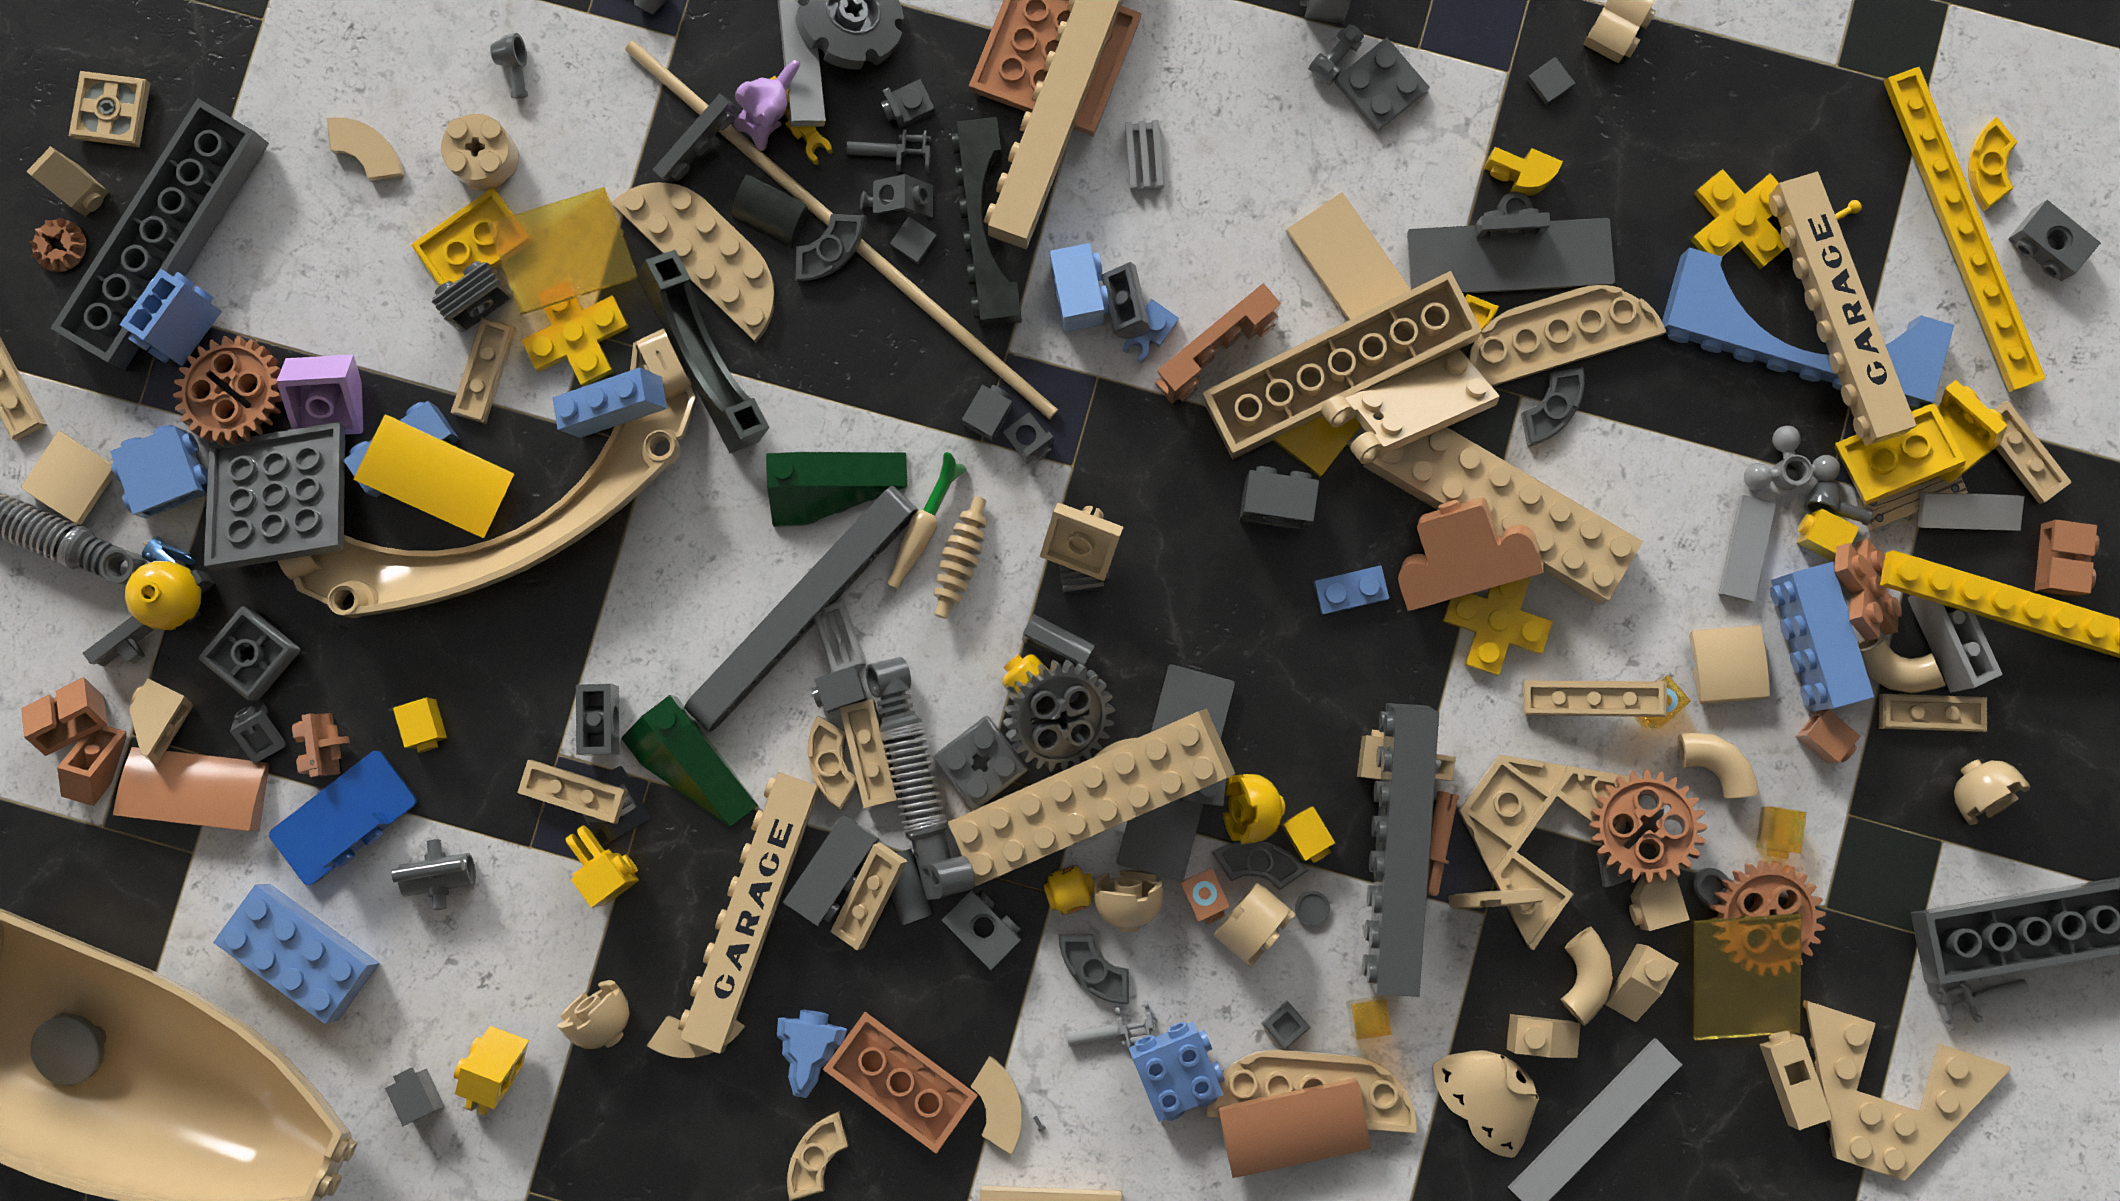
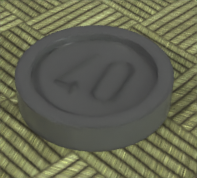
M1307 891L1297 898L1295 913L1304 924L1316 926L1328 918L1330 904L1322 893Z

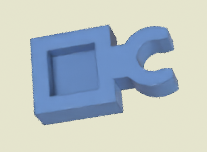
M1153 299L1145 307L1150 325L1149 331L1142 336L1127 339L1123 346L1125 353L1133 345L1141 347L1142 353L1137 359L1139 363L1144 362L1148 357L1150 343L1160 347L1179 321V317Z

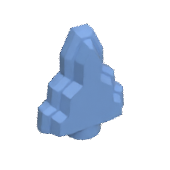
M800 1010L799 1019L778 1018L777 1037L783 1041L782 1055L790 1063L788 1078L794 1096L807 1098L819 1081L821 1068L826 1066L834 1055L835 1049H838L845 1040L847 1029L828 1024L829 1014Z

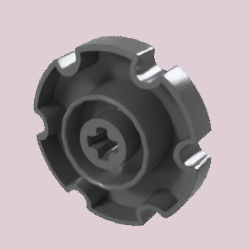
M899 0L797 1L801 6L797 11L795 19L803 41L811 50L814 48L821 49L825 54L824 61L841 68L862 69L866 60L874 65L882 63L893 53L902 35L898 28L904 16Z

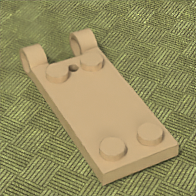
M1459 349L1349 397L1335 396L1324 404L1321 414L1332 427H1339L1347 421L1356 418L1366 432L1353 441L1350 450L1361 464H1367L1379 456L1496 406L1500 396Z

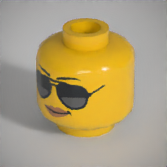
M1017 654L1003 667L1007 673L1002 678V685L1009 693L1019 694L1021 690L1017 687L1016 681L1026 684L1029 681L1026 675L1027 671L1036 676L1039 674V664H1042L1047 670L1048 668L1034 654H1029L1024 658Z

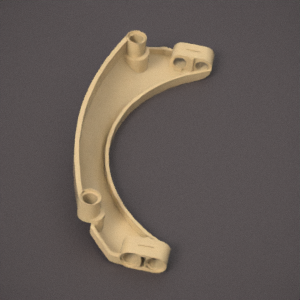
M663 328L633 343L630 371L640 367L662 377L667 409L614 426L611 436L598 458L582 479L561 500L537 518L516 530L489 541L461 548L437 551H408L380 547L344 535V550L280 560L278 563L282 571L290 580L294 581L297 591L328 604L332 612L338 615L358 618L366 615L424 606L479 590L526 571L569 547L620 511L668 466L677 462L680 457L681 449L677 440L684 438L698 399L692 388V382L665 329ZM660 441H669L670 450L664 456H656V445ZM349 593H352L355 599L354 604L350 609L345 610L343 601Z

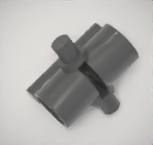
M433 839L427 841L428 854L424 855L425 860L401 864L398 868L391 870V876L394 883L398 882L400 892L404 897L428 893V897H432V909L443 910L447 908L446 896L449 895V889L474 885L476 870L470 853L446 856V853L442 852L441 840Z

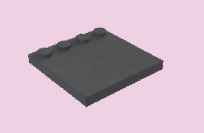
M340 422L255 435L250 437L249 442L243 438H238L237 445H233L225 440L223 445H219L216 442L209 443L204 566L209 571L344 550L345 462L343 460L345 459V427Z

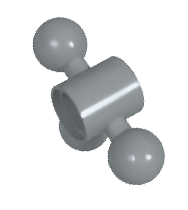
M1782 426L1774 432L1772 442L1774 447L1782 452L1783 460L1778 462L1773 469H1769V467L1761 463L1750 465L1744 473V482L1750 489L1760 491L1767 488L1771 481H1773L1776 487L1788 491L1807 483L1812 476L1818 481H1833L1840 473V464L1836 458L1830 455L1819 456L1814 460L1813 464L1806 457L1795 455V450L1801 442L1800 433L1792 426ZM1787 465H1791L1797 470L1798 478L1796 481L1791 480L1787 476Z

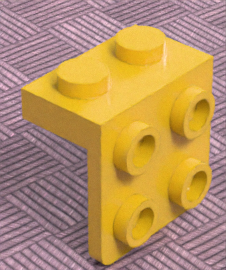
M1954 380L1945 388L1941 403L1937 405L1940 414L1966 459L1965 466L1939 476L1947 483L1957 480L2002 442L2008 426L1998 411L1987 408L1979 401V397L1973 389L1968 386L1963 387L1957 380Z

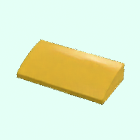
M385 414L353 480L484 538L514 473Z

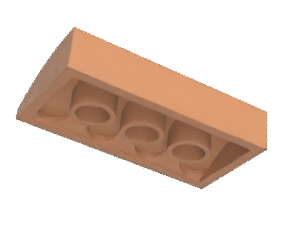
M132 747L121 775L113 815L244 831H260L270 763L257 762L253 764L250 760L165 751L156 765L141 754L139 747Z
M864 1012L823 1069L934 1153L938 1152L978 1096L866 1012Z
M1355 1078L1217 1107L1232 1178L1371 1149L1359 1083Z

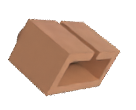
M2053 520L2041 524L2035 591L2073 597L2091 593V589L2096 582V571L2093 569L2094 563L2091 562V557L2099 549V537L2096 535L2097 525L2063 520Z
M84 677L57 690L55 698L49 694L21 708L24 738L44 756L108 725L104 696Z

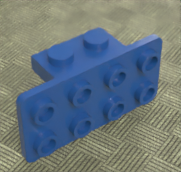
M372 751L271 829L269 838L305 885H313L334 868H341L356 857L355 852L364 845L369 846L379 840L384 835L383 830L417 804V798L381 751Z

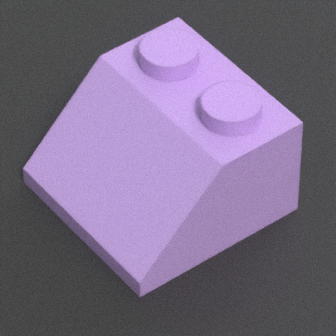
M354 354L285 359L276 382L291 429L340 422L345 427V434H362V382Z

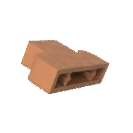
M1477 498L1459 504L1458 500H1452L1438 506L1439 510L1423 514L1420 517L1417 530L1426 555L1413 554L1407 557L1402 564L1398 581L1407 610L1411 611L1541 574L1544 571V561L1536 537L1527 526L1520 524L1512 525L1503 532L1501 537L1498 536L1485 498Z

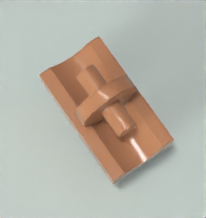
M333 713L302 715V721L292 725L293 738L296 742H305L307 752L305 755L298 756L296 760L298 773L309 774L310 777L341 774L339 759H342L340 746L350 744L349 736H338L337 725H334Z

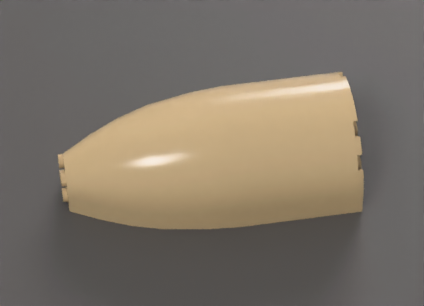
M0 908L1 1164L50 1183L85 1194L117 1201H320L327 1195H334L342 1179L338 1172L343 1161L348 1162L353 1156L357 1141L351 1139V1132L323 1095L286 1055L253 1027L197 992L153 970ZM63 1012L86 1018L95 1026L101 1027L107 1036L104 1043V1058L99 1069L83 1082L74 1085H61L45 1078L34 1065L31 1056V1041L35 1031L41 1024Z

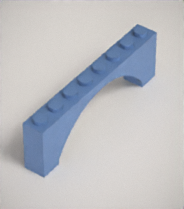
M1690 247L1680 256L1662 319L1666 329L1665 334H1668L1670 340L1679 343H1687L1688 341L1699 343L1702 349L1709 352L1719 353L1722 350L1733 353V357L1743 362H1754L1756 360L1767 363L1766 367L1778 372L1794 371L1800 373L1799 377L1804 380L1818 382L1821 379L1833 383L1832 387L1841 390V382L1838 374H1835L1830 367L1828 354L1804 351L1788 345L1769 334L1746 313L1726 281L1720 266L1721 256ZM1922 315L1909 322L1907 330L1890 343L1885 344L1911 411L1934 402L1954 328L1953 324Z

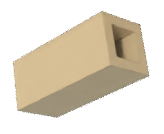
M1781 1031L1770 1035V1041L1760 1044V1048L1788 1126L1801 1130L1831 1120L1832 1116L1804 1037L1790 1034L1789 1031Z

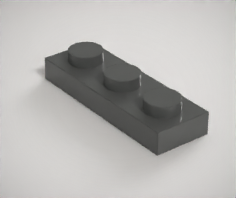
M719 93L652 170L663 180L670 183L682 179L690 169L689 164L697 155L704 154L712 145L711 139L719 130L726 129L735 118L733 114L738 108Z

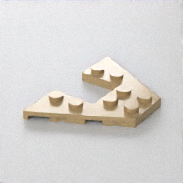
M1497 755L1458 809L1499 891L1521 888H1544L1545 900L1541 903L1507 906L1529 949H1535L1573 893L1517 853V851L1555 798L1562 801L1590 823L1599 821L1598 818L1590 814L1592 808H1602L1595 801L1597 796L1600 795L1608 798L1604 790L1605 786L1609 784L1617 789L1616 778L1621 776L1626 782H1629V776ZM1644 795L1638 797V803ZM1621 818L1614 820L1613 828L1618 832L1626 820Z
M1804 1000L1803 1007L1807 1011L1812 1037L1810 1038V1043L1816 1057V1074L1832 1116L1831 1120L1826 1121L1831 1135L1829 1141L1832 1156L1876 1172L1906 1181L2011 1069L2010 1066L1938 1044L1920 1110L1899 1105L1857 1091L1876 1023Z

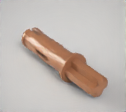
M1437 791L1432 818L1427 895L1431 896L1439 894L1444 864L1449 863L1446 860L1457 800L1459 799V795H1450V793Z

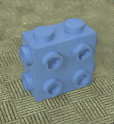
M160 269L133 307L128 311L120 326L132 333L128 339L146 351L151 346L148 353L166 364L171 359L183 366L187 361V356L192 354L222 311L211 304L214 297L198 286H195L192 290L195 285L193 281L179 272L172 276Z
M165 425L154 429L153 435L143 439L140 437L127 439L121 443L120 448L110 451L114 461L111 463V469L116 479L122 483L125 494L122 495L123 502L130 513L148 519L207 496L208 472L198 461L196 452L199 451V447L191 433L173 425Z
M1193 1021L1190 1023H1176L1170 1026L1166 1033L1156 1037L1153 1035L1142 1037L1135 1042L1134 1046L1129 1048L1158 1122L1164 1119L1167 1121L1178 1119L1186 1110L1196 1106H1209L1217 1100V1097L1224 1095L1219 1083L1225 1081L1218 1062L1211 1063L1207 1052L1212 1050L1205 1030L1198 1032Z

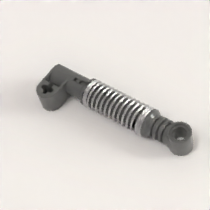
M0 491V534H2L0 539L3 538L6 542L10 541L13 545L16 544L20 548L23 547L25 550H30L33 554L37 553L39 556H44L46 559L58 562L64 567L71 569L82 568L100 575L109 582L122 585L127 584L130 576L140 566L148 564L140 554L98 539L93 531L84 526H79L70 520H65L63 517H58L56 514H52L35 505L32 506ZM126 560L128 569L122 575L120 571L121 564Z
M903 657L868 664L866 667L867 685L871 694L881 699V701L877 702V705L883 707L882 710H879L880 715L884 714L885 718L881 719L882 724L879 727L881 740L891 741L883 747L889 749L885 755H890L891 759H888L887 763H892L893 766L889 767L888 770L895 773L891 775V778H896V782H893L892 785L898 786L894 793L900 794V797H897L896 800L902 802L898 808L904 810V812L900 813V816H905L906 818L901 823L907 824L903 829L905 830L906 838L912 842L926 900L940 899L972 890L974 887V873L969 860L965 856L951 858L945 835V831L948 828L946 815L940 814L944 807H938V803H941L942 800L936 799L940 792L934 790V788L938 787V784H933L932 782L937 777L930 774L934 772V769H929L933 762L927 761L931 754H925L929 747L923 746L927 739H916L924 735L925 732L919 731L924 728L922 726L923 723H921L922 720L915 714V711H910V708L913 707V702L908 703L907 700L911 699V694H906L905 692L911 687V674L908 664Z

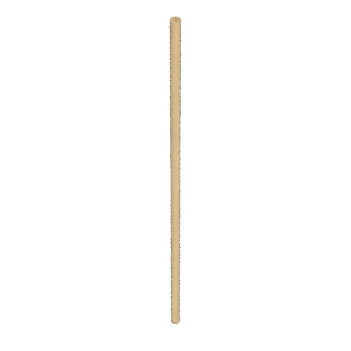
M634 40L628 43L625 48L626 52L696 113L701 115L709 106ZM731 124L726 129L718 131L795 199L805 203L809 211L828 227L830 216L833 213L762 151H759L754 144ZM863 239L861 240L856 250L858 254L1049 420L1054 417L1058 412L1054 405Z

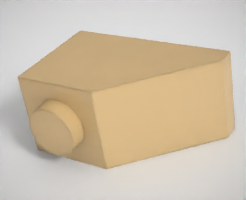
M51 146L27 170L33 178L84 216L98 209L103 203V198L109 193L81 166Z
M147 679L145 684L138 687L134 692L129 711L141 754L157 765L194 705L185 696L150 679Z
M1669 871L1666 872L1667 879L1665 883H1661L1657 875H1653L1650 885H1646L1644 875H1641L1631 894L1633 904L1629 905V911L1634 924L1639 925L1640 930L1652 931L1690 920L1678 880Z
M1637 943L1609 993L1605 1005L1630 1020L1637 1022L1662 995L1679 963L1647 945Z
M1510 1014L1507 1050L1517 1054L1577 1058L1581 1023Z

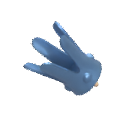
M159 536L154 537L148 543L143 542L145 547L142 551V558L149 562H175L172 559L175 558L190 565L195 563V560L188 556L191 553L168 545Z

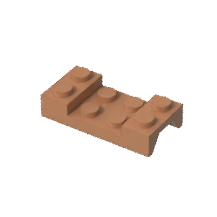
M1262 283L1160 367L1157 372L1161 378L1155 382V385L1172 404L1178 399L1182 402L1187 400L1198 390L1196 386L1200 383L1201 370L1215 358L1214 354L1222 345L1225 349L1229 348L1241 337L1239 334L1241 331L1250 340L1256 334L1261 338L1276 325L1274 322L1279 318L1277 315L1281 306L1279 300Z

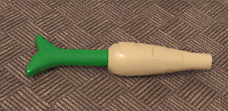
M949 452L943 454V464L939 479L924 509L913 514L905 531L893 571L887 581V584L894 588H900L905 576L933 537L938 523L935 515L951 483L967 471L964 465L956 464V460Z

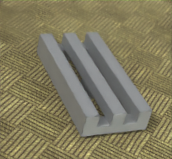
M1152 120L1149 123L1139 121V123L1135 124L1125 122L1130 191L1164 188L1159 120ZM1146 131H1152L1156 181H1150ZM1133 132H1139L1143 182H1137Z
M841 600L832 603L830 606H823L825 611H819L813 618L831 671L835 672L851 666L861 667L866 665L845 601ZM839 609L856 656L854 661H850L834 610ZM827 613L844 663L842 665H837L820 617L821 614Z

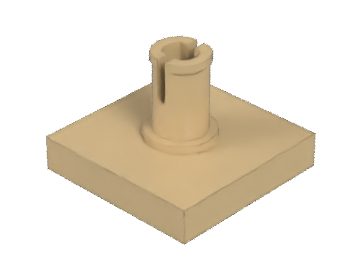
M1057 502L1039 557L1104 581L1123 526L1104 520L1103 512L1096 508L1094 515H1091L1093 506H1086L1080 511Z

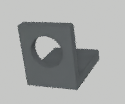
M906 174L875 180L873 182V213L878 215L905 210L924 218H932L933 185ZM892 186L894 197L889 204L885 205L882 202V193L886 187Z
M1030 412L1003 431L1006 438L1026 464L1032 460H1035L1037 463L1052 452L1050 447L1054 445V437L1050 432L1046 433ZM1022 426L1032 427L1036 432L1035 441L1029 445L1021 444L1016 438L1018 429Z

